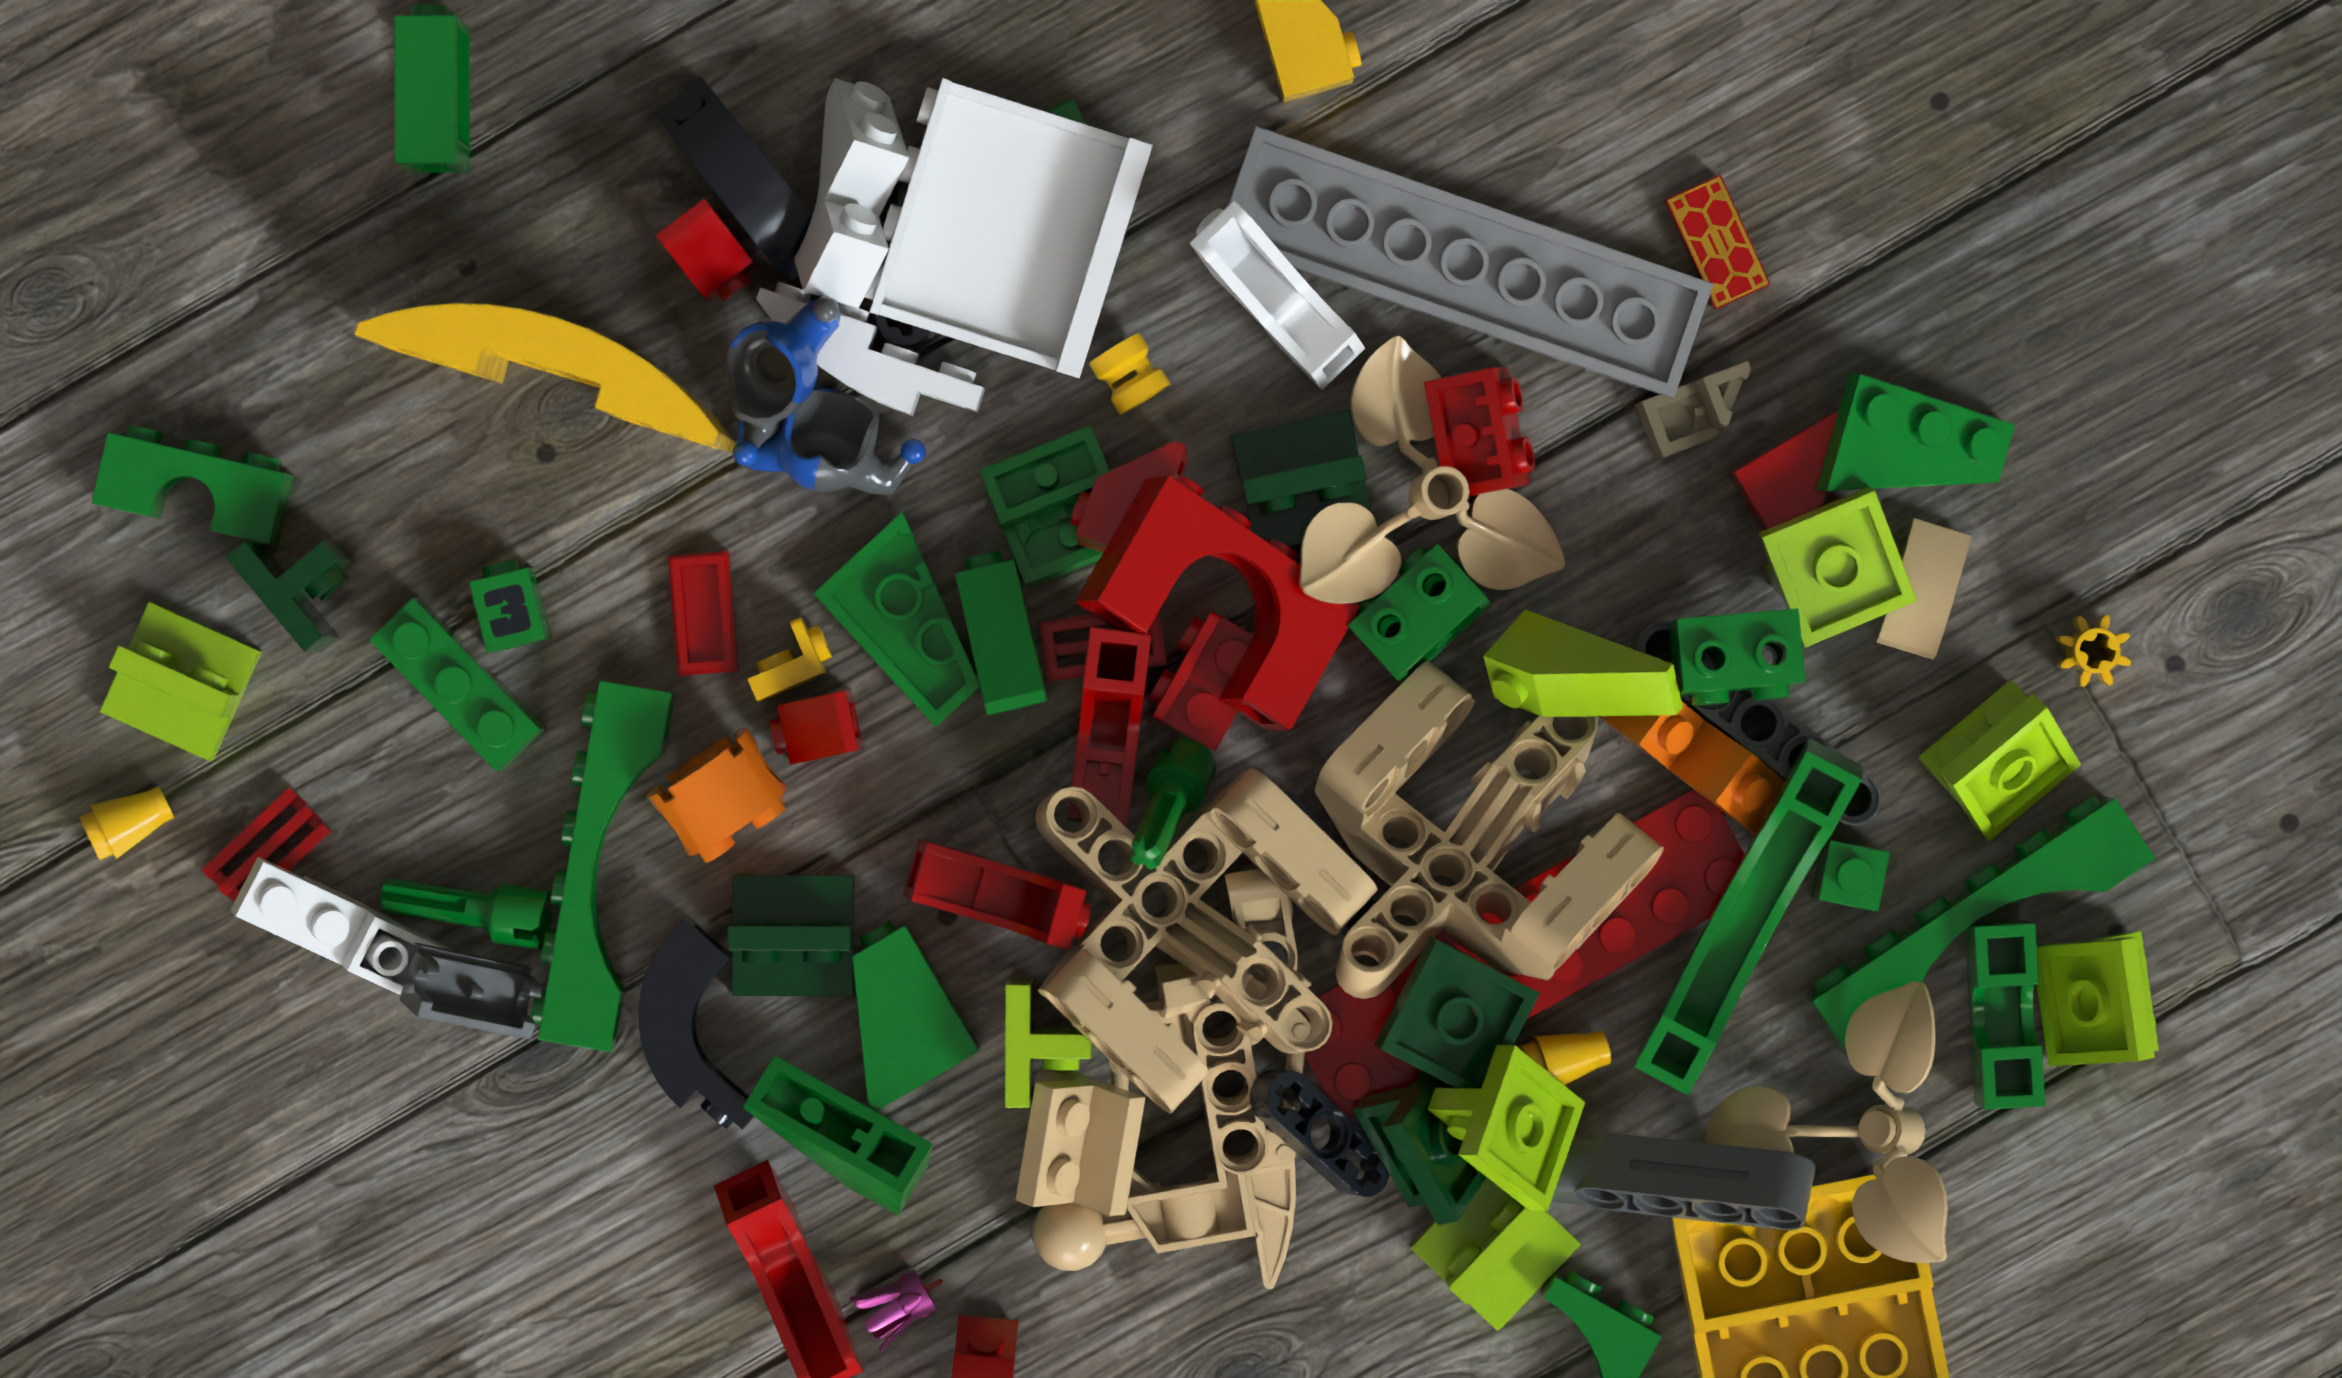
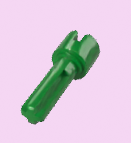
M1179 738L1173 743L1170 752L1165 746H1162L1146 780V791L1151 800L1131 843L1132 849L1129 857L1134 865L1144 864L1149 870L1157 868L1165 856L1183 814L1191 813L1200 807L1216 772V761L1211 751L1202 743L1189 738Z
M389 878L384 881L381 888L380 908L387 913L486 929L487 935L491 937L494 943L542 950L547 929H550L552 913L543 906L551 900L552 893L548 890L503 883L499 888H495L491 894Z

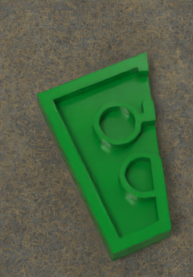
M1849 373L1816 490L1842 491L1861 490L1869 486L1873 489L1999 483L2015 424L1862 374Z
M901 512L813 594L929 721L937 727L980 688V683L904 513Z

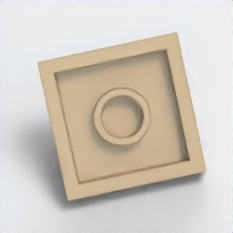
M1040 1066L1038 1082H1035L1015 1200L1031 1207L1076 1203L1107 1216L1125 1215L1146 1097L1073 1070H1043V1066Z

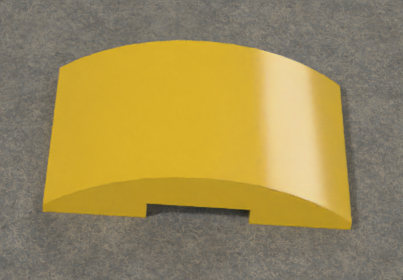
M443 304L390 312L359 322L355 331L356 336L386 349L501 384L503 383L509 361L600 388L595 408L617 419L732 453L736 445V441L719 419L694 394L670 375L622 345L589 329L556 317L524 309L495 305Z
M1874 1174L1812 1186L1805 1225L1800 1229L1780 1230L1671 1217L1699 1378H1950L1932 1292L1934 1284L1930 1264L1902 1261L1883 1254L1866 1242L1855 1224L1852 1204L1854 1193L1863 1183L1876 1179Z

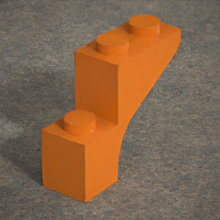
M1682 702L1683 708L1677 715L1598 716L1623 738L1656 760L1754 836L1785 781L1752 752L1706 722L1684 702Z

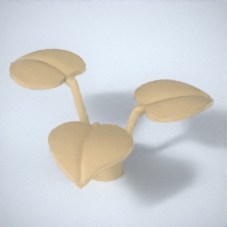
M1395 336L1387 340L1366 360L1352 389L1350 411L1356 430L1367 443L1373 446H1385L1398 440L1401 452L1422 468L1423 473L1412 481L1409 488L1408 496L1411 506L1378 527L1371 512L1359 504L1336 503L1319 511L1309 522L1302 538L1299 586L1302 591L1314 599L1333 604L1360 602L1382 593L1394 581L1401 567L1399 550L1384 536L1418 516L1429 520H1436L1456 514L1457 522L1467 528L1460 535L1457 542L1458 561L1465 574L1481 587L1491 590L1513 589L1561 570L1565 566V559L1560 543L1548 521L1527 498L1509 489L1480 494L1475 497L1472 503L1469 517L1467 515V510L1469 509V503L1467 502L1469 487L1463 474L1452 467H1438L1435 459H1428L1410 444V440L1420 442L1434 436L1424 382L1442 377L1401 336Z
M1911 982L1866 1000L1854 1011L1846 1029L1845 1045L1850 1064L1862 1075L1875 1076L1872 1084L1873 1090L1886 1103L1885 1105H1875L1869 1108L1863 1114L1857 1126H1789L1791 1108L1785 1094L1770 1087L1750 1086L1732 1093L1716 1108L1707 1125L1705 1143L1794 1153L1790 1137L1861 1138L1862 1143L1867 1149L1886 1155L1873 1166V1173L1876 1179L1863 1183L1854 1193L1852 1202L1853 1216L1860 1234L1873 1248L1892 1258L1915 1263H1936L1947 1259L1945 1230L1948 1205L1945 1186L1936 1168L1928 1161L1908 1156L1922 1145L1925 1137V1124L1917 1111L1909 1107H1903L1904 1099L1894 1096L1887 1088L1889 1087L1893 1091L1900 1093L1914 1091L1924 1082L1933 1063L1935 1053V1018L1932 1001L1925 983Z

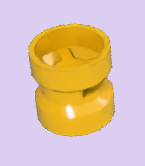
M1140 332L1110 348L1088 364L1098 380L1107 382L1112 391L1110 400L1119 415L1132 410L1171 385L1162 368L1154 367L1147 357L1149 347ZM1134 372H1137V376L1133 377L1129 381L1125 380L1126 377L1133 374Z

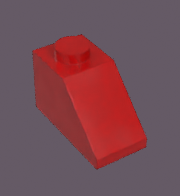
M705 199L655 235L708 302L716 296H719L723 302H727L753 281L747 273L757 265L715 209Z
M1838 411L1829 414L1729 474L1762 531L1810 512L1824 504L1827 491L1816 490Z
M1173 441L1097 477L1091 494L1082 491L1071 518V526L1078 528L1076 536L1080 547H1088L1103 553L1146 478L1171 476L1172 473L1184 474L1189 460L1186 445Z
M844 690L778 705L780 718L770 720L776 754L787 753L790 765L864 749L852 690Z

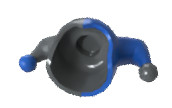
M823 296L819 299L810 300L786 323L780 321H758L743 328L730 343L726 358L727 376L732 394L729 404L737 418L744 420L743 441H739L732 451L735 461L740 465L751 466L759 458L758 448L776 433L781 420L798 410L812 394L818 377V353L839 327L841 312L839 311L840 308L836 299Z
M814 388L812 394L798 410L781 420L779 431L758 448L759 458L751 466L746 467L756 471L786 472L797 484L815 492L828 493L851 487L871 494L887 495L892 494L897 489L913 464L919 463L924 459L926 448L918 439H908L903 443L899 456L888 463L881 462L874 453L879 426L878 411L869 403L855 396L825 388ZM737 418L739 441H743L744 420Z

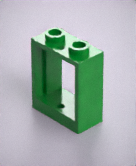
M412 5L411 15H395V163L409 173H471L470 28L455 13L448 12L447 6Z

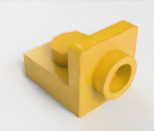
M802 617L790 621L803 655L793 659L790 649L757 662L756 665L760 674L748 678L756 701L763 702L828 674L823 661L832 658V654L819 624L808 628L805 619Z

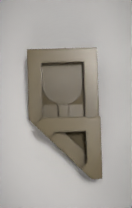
M1748 361L1678 387L1674 399L1660 394L1634 404L1655 460L1717 437L1720 429L1728 427L1733 415L1731 411L1743 381L1747 380L1751 371Z

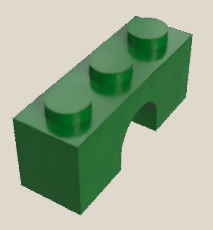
M127 425L125 436L107 433L91 504L161 519L164 502L170 489L184 479L197 478L210 489L214 498L215 508L210 531L278 546L294 475L278 472L281 460L245 452L243 463L219 458L222 446L186 438L184 450L160 445L162 432Z
M412 598L369 639L495 771L505 770L547 729L506 685L500 684L474 659L463 646L462 639L422 598Z
M2028 921L1974 923L1965 930L1974 1104L1984 1110L2045 1106L2042 1045L2038 1043L2033 1017L2034 985H2039L2035 923Z

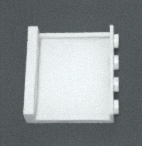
M942 78L939 90L929 87L926 89L916 122L928 125L921 149L909 145L907 150L909 159L898 179L909 184L903 207L891 204L885 220L883 232L886 241L891 242L885 264L880 265L864 298L873 300L870 313L885 316L1080 379L1153 145L1044 112Z

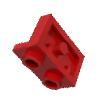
M1492 367L1424 382L1440 467H1452L1463 474L1469 487L1468 497L1530 485L1528 472H1533L1535 468L1534 453L1528 437H1521L1517 413L1523 410V397L1516 377H1510L1507 367Z
M1213 611L1209 613L1206 621L1194 616L1177 648L1187 653L1176 674L1165 669L1148 698V701L1158 706L1152 717L1216 752L1238 712L1219 698L1245 654L1253 634Z

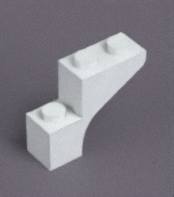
M835 78L828 91L825 101L817 201L807 233L794 258L803 291L821 297L828 296L836 299L837 302L859 308L889 250L879 216L909 159L889 95L877 86L867 82L852 84Z
M1235 201L1225 210L1220 208L1211 212L1200 223L1196 230L1197 237L1190 244L1212 276L1263 326L1272 341L1321 390L1365 349L1356 333L1310 287L1255 221Z

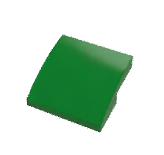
M1091 425L979 470L1027 590L1097 562L1103 554L1088 547H1080L1076 536L1078 528L1071 526L1073 510L1080 493L1084 491L1091 494L1096 478L1110 471Z

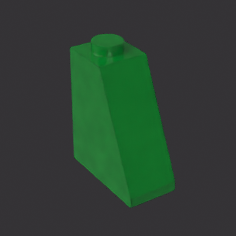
M1000 551L965 559L967 570L955 573L987 715L1049 701L1016 561L1012 559L1003 562Z
M890 920L858 938L864 949L852 956L867 1099L871 1109L876 1112L977 1053L981 1048L908 923L895 930Z

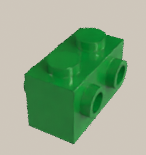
M1438 544L1429 552L1425 547H1421L1412 553L1401 564L1398 572L1401 577L1385 592L1373 598L1360 601L1358 603L1360 608L1355 615L1356 618L1348 625L1401 684L1422 663L1433 660L1493 605ZM1440 584H1446L1442 594L1432 597L1435 587ZM1401 624L1399 633L1394 637L1387 638L1389 629L1394 625Z
M1799 608L1680 618L1668 624L1672 664L1674 665L1680 696L1692 695L1693 706L1728 703L1729 692L1752 690L1753 700L1755 701L1790 697L1789 686H1796L1806 682ZM1763 647L1771 652L1773 656L1772 665L1764 660L1762 656ZM1702 652L1711 657L1713 662L1712 670L1707 669L1701 661Z

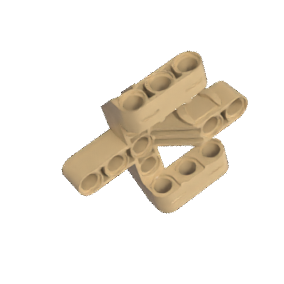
M1430 661L1422 663L1337 748L1320 771L1314 792L1353 856L1391 886L1348 931L1343 940L1336 967V978L1338 984L1346 993L1353 997L1364 999L1377 996L1422 952L1430 936L1435 938L1443 929L1493 969L1549 980L1555 970L1583 944L1594 930L1644 879L1660 858L1664 847L1621 813H1615L1613 818L1593 838L1587 835L1580 842L1577 854L1555 878L1549 875L1542 882L1538 896L1532 902L1493 872L1524 827L1531 832H1536L1544 822L1542 812L1559 795L1567 800L1574 793L1586 772L1584 763L1588 759L1597 732V716H1539L1533 723L1528 720L1515 733L1508 748L1492 764L1487 762L1471 778V784L1476 788L1445 832L1396 794V791L1461 726L1476 703L1471 698V693ZM1556 732H1570L1576 736L1577 740H1566L1558 736ZM1523 769L1530 770L1536 773L1540 779H1527L1517 771ZM1386 839H1401L1410 847L1404 849L1395 848L1389 845ZM1432 876H1447L1456 885H1440L1433 880ZM1492 913L1498 916L1503 923H1487L1478 914ZM1393 916H1409L1418 925L1403 926L1396 922ZM1368 955L1374 958L1379 965L1373 967L1363 966L1353 957Z
M1253 768L1244 770L1172 838L1161 864L1157 868L1150 870L1144 864L1134 865L1129 854L1132 849L1131 843L1134 835L1085 789L1073 786L1063 788L1051 793L1041 801L1036 811L1035 820L1037 829L1042 837L1111 904L1084 932L1082 938H1078L1070 950L1066 951L1038 989V992L1045 996L1068 1018L1076 1029L1088 1038L1155 1104L1166 1112L1172 1113L1213 1068L1205 1065L1177 1037L1181 1031L1173 1023H1163L1133 994L1136 987L1129 980L1123 981L1154 946L1198 975L1200 979L1197 981L1196 986L1207 999L1216 994L1241 1019L1236 1027L1252 1040L1259 1042L1264 1037L1281 1052L1290 1054L1317 1050L1326 1043L1332 1030L1331 1014L1324 1003L1308 989L1312 983L1302 973L1289 969L1262 943V934L1251 924L1243 930L1199 899L1242 852L1317 925L1332 935H1337L1377 892L1378 889L1375 883L1364 870L1268 777ZM1061 800L1072 802L1080 811V826L1074 833L1064 831L1055 821V807ZM1190 841L1198 842L1207 851L1209 858L1208 866L1201 874L1189 870L1184 863V848ZM1105 842L1115 844L1123 852L1124 867L1118 875H1111L1105 872L1099 864V850ZM1149 885L1158 886L1167 896V910L1160 918L1151 916L1143 907L1142 895ZM1109 928L1116 929L1126 939V954L1119 962L1108 959L1101 949V937ZM1250 966H1255L1262 970L1267 979V990L1259 1000L1247 995L1243 989V974ZM1295 1008L1305 1012L1311 1023L1310 1034L1303 1042L1293 1039L1286 1027L1287 1017Z

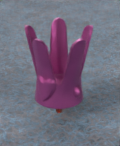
M913 1269L909 1273H903L900 1276V1280L893 1284L850 1297V1300L861 1309H867L891 1301L871 1315L865 1322V1329L873 1332L875 1339H881L894 1331L881 1344L879 1348L880 1353L916 1319L920 1317L928 1318L932 1312L938 1310L929 1291L941 1285L943 1280L937 1279L925 1286L917 1271Z

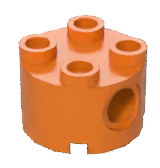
M748 728L736 730L733 734L736 744L733 746L728 738L724 736L674 769L666 776L672 784L671 787L667 788L666 792L660 784H656L647 794V798L656 811L667 820L677 833L688 856L699 854L705 863L716 859L729 850L736 843L732 838L734 833L751 822L758 829L775 819L786 809L782 803L784 801L782 796L785 794L788 786L765 762L757 747V741Z

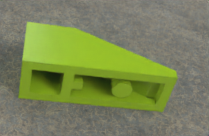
M1526 609L1483 655L1494 699L1499 700L1510 708H1520L1541 717L1677 715L1683 708L1672 663Z

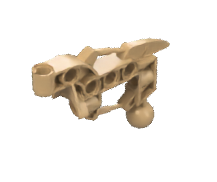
M1259 868L1224 874L1233 923L1243 930L1251 924L1262 934L1263 942L1276 941L1282 944L1284 947L1282 962L1289 969L1297 972L1298 954L1291 919L1293 917L1291 899ZM1180 963L1156 965L1155 969L1159 987L1158 1000L1143 1004L1163 1023H1173L1181 1031L1177 1037L1205 1065L1213 1068L1200 1082L1215 1172L1207 1173V1179L1160 1187L1159 1182L1151 1183L1134 1167L1125 1215L1107 1216L1076 1203L1044 1206L1038 1212L1032 1225L1033 1244L1037 1254L1048 1265L1062 1271H1078L1091 1266L1103 1254L1106 1245L1147 1238L1158 1254L1255 1236L1262 1282L1266 1289H1272L1276 1284L1285 1261L1293 1230L1296 1204L1294 1161L1296 1152L1267 1127L1252 1110L1250 1091L1257 1076L1251 1046L1257 1044L1258 1041L1247 1037L1236 1027L1241 1019L1216 994L1207 999L1196 986L1197 981L1200 979L1198 975ZM1250 966L1243 974V989L1247 995L1259 1000L1267 990L1268 983L1265 974L1255 966ZM1295 1008L1290 1012L1286 1022L1287 1031L1293 1039L1303 1042L1310 1034L1311 1024L1299 1009ZM1216 1011H1226L1235 1017V1025L1232 1032L1223 1038H1211L1202 1031L1205 1018ZM1305 1052L1287 1053L1285 1070L1296 1071L1302 1074ZM1108 1059L1111 1069V1085L1129 1091V1078ZM1226 1070L1238 1071L1245 1077L1243 1089L1232 1097H1222L1213 1091L1215 1078ZM1284 1099L1283 1108L1295 1110V1107H1292ZM1237 1129H1245L1252 1132L1255 1136V1143L1252 1149L1241 1156H1233L1226 1153L1223 1149L1225 1137Z

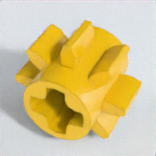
M2101 615L2096 622L2095 628H2089L2087 621L2082 616L2074 617L2073 625L2077 632L2071 637L2056 636L2055 641L2060 645L2066 646L2067 658L2060 660L2056 664L2057 668L2073 667L2079 671L2076 677V686L2085 687L2088 684L2092 673H2097L2103 685H2112L2113 677L2109 670L2115 665L2130 666L2131 664L2127 657L2120 655V644L2130 638L2129 633H2117L2114 635L2108 631L2110 625L2109 615ZM2099 636L2098 647L2106 651V656L2104 660L2092 661L2088 666L2086 665L2088 655L2080 651L2081 643L2083 641H2094Z

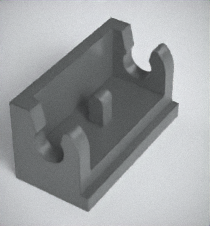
M415 942L399 1001L420 1018L531 1040L535 1022L532 1016L528 1015V1003L530 997L540 998L542 991L540 983L530 975L531 968L529 966Z

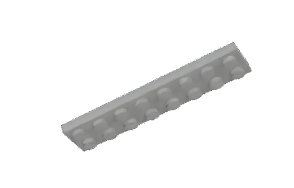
M1257 126L1255 127L1229 203L1230 205L1235 201L1298 271L1674 399L1713 287V283Z

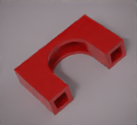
M1172 473L1171 476L1146 478L1075 602L1117 631L1147 633L1180 574L1191 563L1206 555L1229 563L1243 576L1250 587L1256 608V625L1252 640L1219 699L1266 731L1291 730L1360 606L1356 603H1327L1306 595L1299 586L1300 565L1296 562L1299 558L1298 554L1277 540L1267 539L1264 541L1248 530L1251 522L1239 512L1225 506L1216 508L1201 497L1203 489L1191 479L1177 473Z

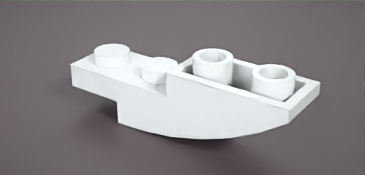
M777 282L774 292L760 288L756 300L772 321L786 323L810 301L812 294L800 288ZM837 302L841 312L839 327L823 345L817 357V365L860 394L912 417L920 394L978 413L985 389L982 386L973 384L977 373L942 362L939 372L916 365L918 353L888 343L884 344L882 353L873 351L872 348L878 328L866 323L869 312Z
M257 857L230 909L236 917L341 964L347 971L401 995L415 942L453 950L347 895L307 876L303 878L260 857Z

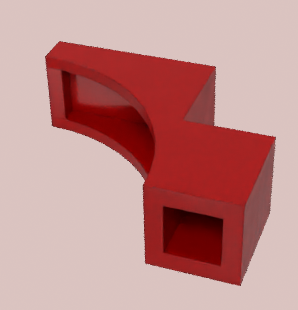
M918 838L903 896L912 902L989 923L1070 950L1074 937L1081 939L1084 935L1091 910L1090 903L1084 902L1086 890L1067 880L997 862L988 856Z

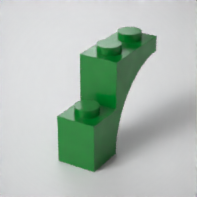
M1570 1269L1566 1278L1553 1273L1546 1281L1540 1293L1544 1299L1557 1306L1580 1328L1593 1351L1600 1378H1639L1662 1338L1660 1333L1650 1326L1655 1317L1625 1299L1622 1300L1617 1308L1597 1297L1602 1287L1576 1271Z

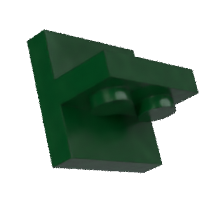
M1350 410L1231 435L1248 517L1251 522V531L1264 541L1274 539L1288 547L1300 545L1305 529L1311 519L1325 507L1336 503L1359 504L1371 512L1365 484L1367 479L1362 455H1359Z
M323 540L287 571L281 567L262 544L244 542L226 557L304 652H323L340 638L311 603L310 599L316 600L320 598L321 601H324L349 581L350 577L345 573V570L356 561L341 543Z
M734 874L732 924L728 926V951H732V996H854L852 956L854 955L855 875Z
M1430 936L1374 1045L1456 1088L1481 1089L1496 1046L1514 1045L1540 993L1455 947L1453 948Z
M1421 1070L1411 1086L1363 1096L1353 1109V1112L1408 1207L1426 1204L1439 1226L1458 1222L1487 1177L1458 1155L1463 1141L1449 1134L1447 1131L1448 1125L1428 1110L1435 1088L1456 1087Z

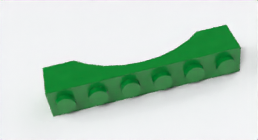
M599 681L598 692L589 690L587 692L582 715V726L591 728L587 751H577L572 773V786L581 787L577 811L567 810L561 845L571 847L567 871L557 869L551 896V905L561 906L557 930H546L541 954V965L550 966L547 989H541L540 998L534 997L531 1012L535 1025L540 1026L538 1040L611 1052L616 1047L625 988L610 962L600 932L596 902L598 862L607 829L622 799L643 772L666 753L676 698L675 692L611 681Z
M1808 737L1637 1050L1635 1068L1689 1095L1714 1050L1774 930L1862 780V765Z
M2094 794L2082 799L2064 812V816L2068 820L2066 824L2049 835L2044 828H2041L2017 843L2013 847L2018 854L2017 857L1999 869L1994 861L1979 868L1964 879L1963 882L1968 888L1966 891L1949 902L1944 895L1935 898L1913 914L1918 922L1899 936L1894 929H1890L1869 942L1863 948L1868 957L1850 969H1847L1843 962L1839 963L1816 978L1813 984L1817 991L1806 998L1846 1058H1848L1845 1045L1846 1029L1854 1011L1862 1003L1875 995L1911 982H1922L1931 965L1949 943L1978 919L2008 903L2040 893L2068 890L2107 892L2156 859L2117 799L2104 797L2098 801Z

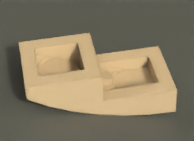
M1916 518L1912 520L1908 527L1901 560L1917 601L1882 616L1876 640L1877 643L1934 660L1954 602L1971 535Z

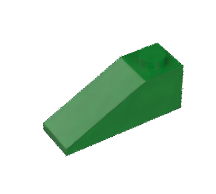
M774 1055L744 1104V1109L844 1186L899 1216L928 1168L933 1143Z

